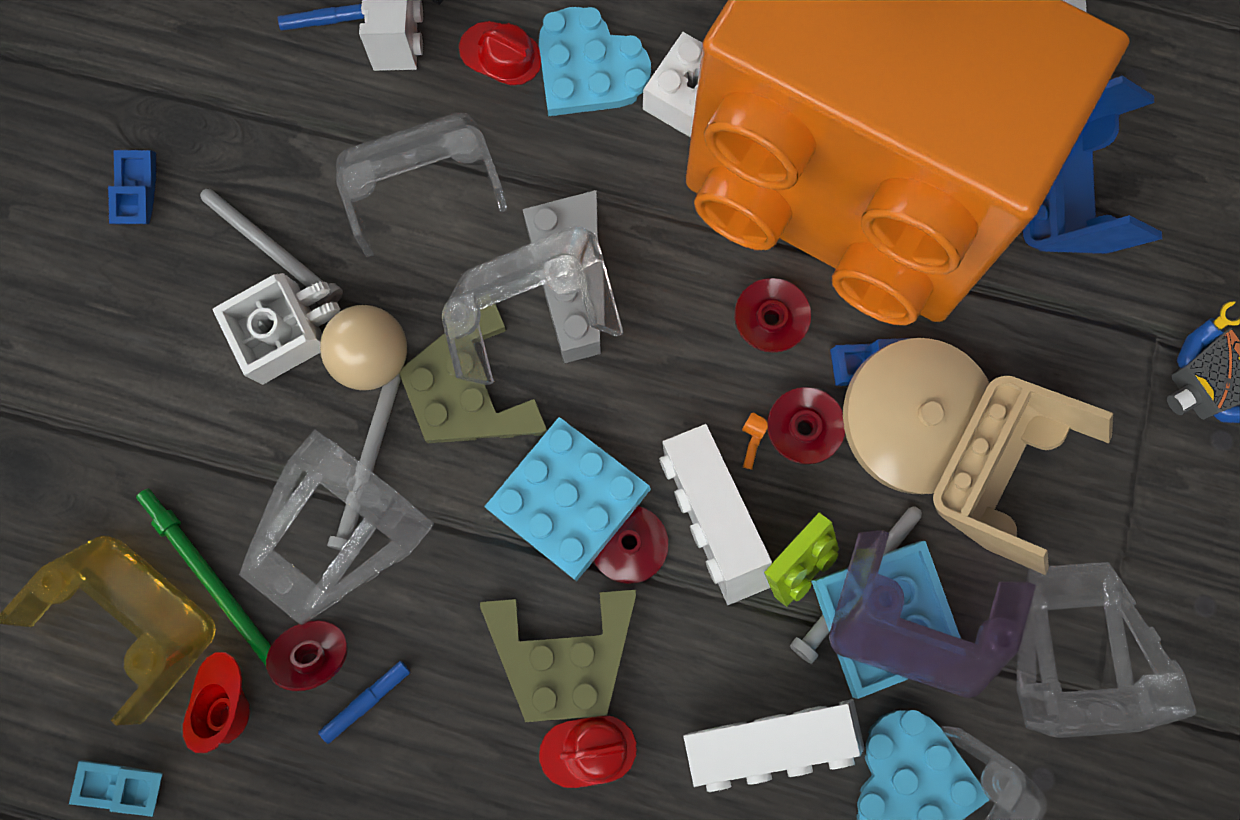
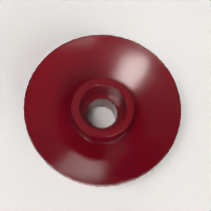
M767 278L752 283L741 293L735 306L734 319L739 334L749 345L760 351L778 353L793 348L805 337L811 323V309L806 296L797 286L782 279ZM773 314L777 317L778 322L770 325L766 323L764 316Z
M802 387L784 393L773 404L768 416L767 430L771 443L783 457L795 463L816 464L830 458L839 449L845 437L841 407L829 394L819 389ZM802 422L809 424L811 433L808 435L801 434L798 431V424Z
M637 506L595 558L594 563L605 576L619 583L634 584L651 578L660 570L668 553V536L664 525L654 513ZM625 536L635 537L637 545L634 549L627 550L622 546L621 542Z
M308 621L295 625L283 632L271 645L266 658L267 672L276 685L286 690L305 691L316 688L334 677L343 666L348 652L346 638L337 626L329 622Z

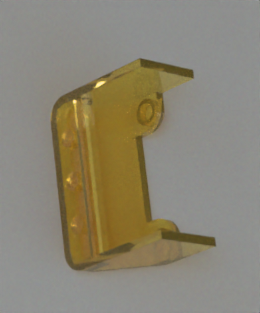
M99 536L41 567L0 613V624L33 627L52 604L64 603L79 588L82 589L138 638L125 654L124 669L129 678L139 687L111 721L116 726L142 724L212 642L215 636V624L206 612L121 540L110 536Z

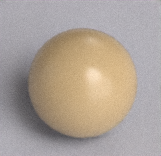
M356 305L340 311L326 325L320 342L321 358L329 374L340 384L355 390L377 389L391 382L401 371L407 355V340L401 325L391 314L375 306Z

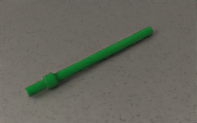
M150 488L141 491L136 498L153 519L151 525L161 537H167L266 666L267 654L271 647L269 642L179 527L181 521L174 512L166 510Z

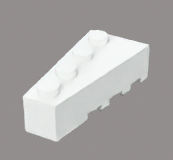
M362 0L361 11L364 14L365 23L360 24L359 35L373 70H416L417 55H423L422 34L417 33V23L423 22L422 1Z
M704 424L662 441L665 455L659 458L662 469L668 480L671 478L675 480L678 490L674 491L679 507L683 513H689L693 525H690L693 538L698 548L703 547L708 558L706 561L708 571L713 582L719 584L727 606L769 589L770 585L764 572L772 564V561L707 425Z
M854 700L839 702L840 705L828 708L826 706H817L794 712L791 715L778 714L756 719L750 723L739 722L684 735L694 787L706 785L707 792L732 787L730 780L746 777L747 784H757L772 780L771 773L787 770L788 777L812 773V765L828 762L830 769L855 765L853 757L861 756L865 747Z

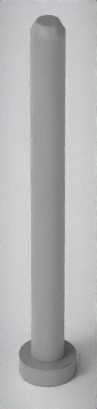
M204 189L201 192L200 196L205 204L306 287H310L312 284L319 283L320 281L324 282L213 190ZM335 283L328 284L330 293L328 296L317 301L320 306L330 302L336 303L340 300L343 290Z
M400 374L391 382L382 386L336 537L330 536L327 544L330 548L348 553L355 552L357 543L353 542L352 538L400 384Z
M915 506L908 508L867 560L896 550L921 519V510ZM824 615L819 618L802 640L796 637L790 644L791 649L810 664L818 657V654L815 652L816 648L829 633Z

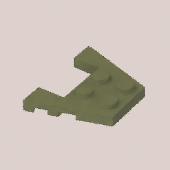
M493 297L483 301L403 366L399 372L427 443L469 441L490 437L513 438L519 435L542 436L547 432L535 399L500 413H496L470 349V345L506 331Z
M636 590L600 592L602 635L520 642L518 603L516 599L480 602L481 611L525 722L607 716L635 603Z

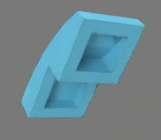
M81 760L78 762L69 804L110 809V812L153 817L163 773Z

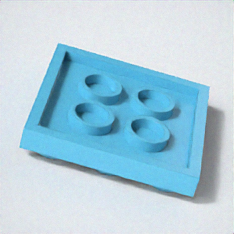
M558 417L484 507L577 582L651 488L642 479L562 418Z
M918 541L811 581L853 698L859 699L967 657L926 541Z

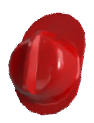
M491 21L481 22L468 28L461 37L459 53L465 65L499 82L508 85H522L532 80L540 70L541 56L537 43L517 25Z
M215 652L207 657L199 667L194 681L190 703L183 722V738L187 747L195 753H208L216 749L221 743H231L243 733L249 721L250 704L241 688L242 676L240 667L235 658L226 652Z
M596 716L566 721L554 726L544 736L540 745L539 761L544 774L553 783L564 788H580L608 783L623 777L631 769L636 758V741L632 730L623 721L613 716Z

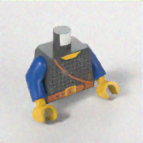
M1236 301L1225 303L1220 309V316L1218 318H1210L1186 337L1177 357L1179 368L1172 374V380L1179 389L1167 397L1169 407L1176 414L1183 415L1194 409L1199 418L1203 420L1214 416L1220 422L1240 423V339L1232 328L1224 330V327L1227 325L1240 324V317L1236 320H1229L1225 316L1226 310L1233 306Z

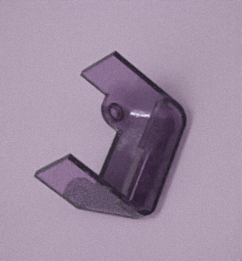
M883 530L859 533L830 629L829 640L833 650L842 657L965 698L978 696L1019 651L1036 584L1030 582H999L990 617L980 626L974 644L900 618L904 605L903 590L895 580L878 574L889 533Z

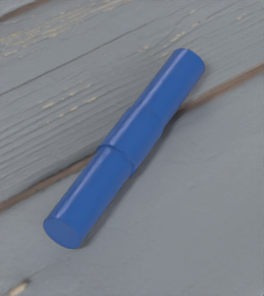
M362 4L281 15L278 16V24L280 30L283 31L365 18L361 11Z
M400 660L318 731L321 738L327 744L331 743L411 673L408 667Z

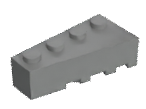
M596 190L523 209L526 228L564 363L601 354Z

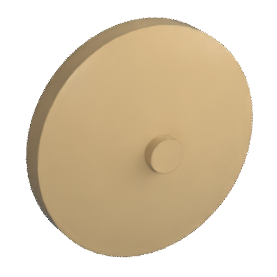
M911 338L895 342L876 351L855 372L847 388L844 400V429L855 458L867 473L891 489L909 494L934 493L989 385V381L981 368L966 353L939 340Z

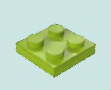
M820 512L764 572L774 597L786 607L793 600L799 601L809 591L812 585L810 581L820 570L822 572L827 571L838 557L837 551L839 548L832 522Z

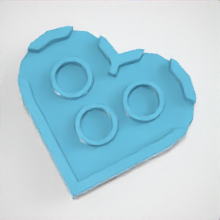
M568 7L556 12H550L544 17L539 36V49L548 116L620 108L637 101V97L643 93V89L651 76V61L647 51L642 47L639 38L632 35H610L607 24L601 18L600 12L592 7Z
M894 710L879 717L870 727L869 736L866 741L865 760L872 775L860 789L861 794L857 802V820H963L991 799L945 733L930 717L916 710Z

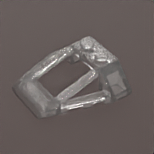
M314 430L290 457L277 480L245 556L240 576L296 622L303 625L343 599L344 595L364 582H369L378 576V573L395 562L398 563L409 556L434 526V523L336 443ZM302 472H306L307 475L288 500ZM319 484H322L364 519L318 584H316L276 552L274 548ZM376 528L391 540L389 544L338 583Z
M1109 562L1049 566L1046 575L1030 568L1027 572L1016 677L1017 693L1027 729L1055 738L1133 733L1192 717L1197 713L1183 670L1176 660H1170L1159 644L1162 639L1153 626L1149 628L1134 607L1136 601ZM1104 606L1118 688L1062 692L1060 682H1058L1047 610ZM1123 618L1155 674L1143 675L1135 684ZM1036 650L1042 683H1036Z

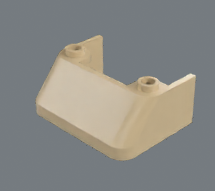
M1001 376L994 379L987 386L934 491L933 501L938 514L983 548L1046 575L1049 569L1047 550L1018 538L1017 527L1013 519L1007 514L995 510L1027 444L1042 450L1057 448L1064 442L1070 429L1109 443L1112 438L1113 413L1016 377Z

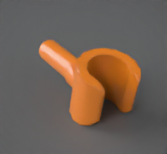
M755 413L750 414L742 431L752 436L743 464V468L750 470L753 468L757 448L768 427L766 419Z

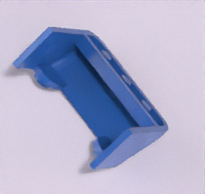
M1124 76L1109 80L1038 213L1023 229L1024 240L1029 246L1046 252L1105 254L1162 239V231L1130 215L1117 219L1111 215L1096 217L1093 151L1105 148L1115 140L1119 132L1120 114L1154 103V95Z

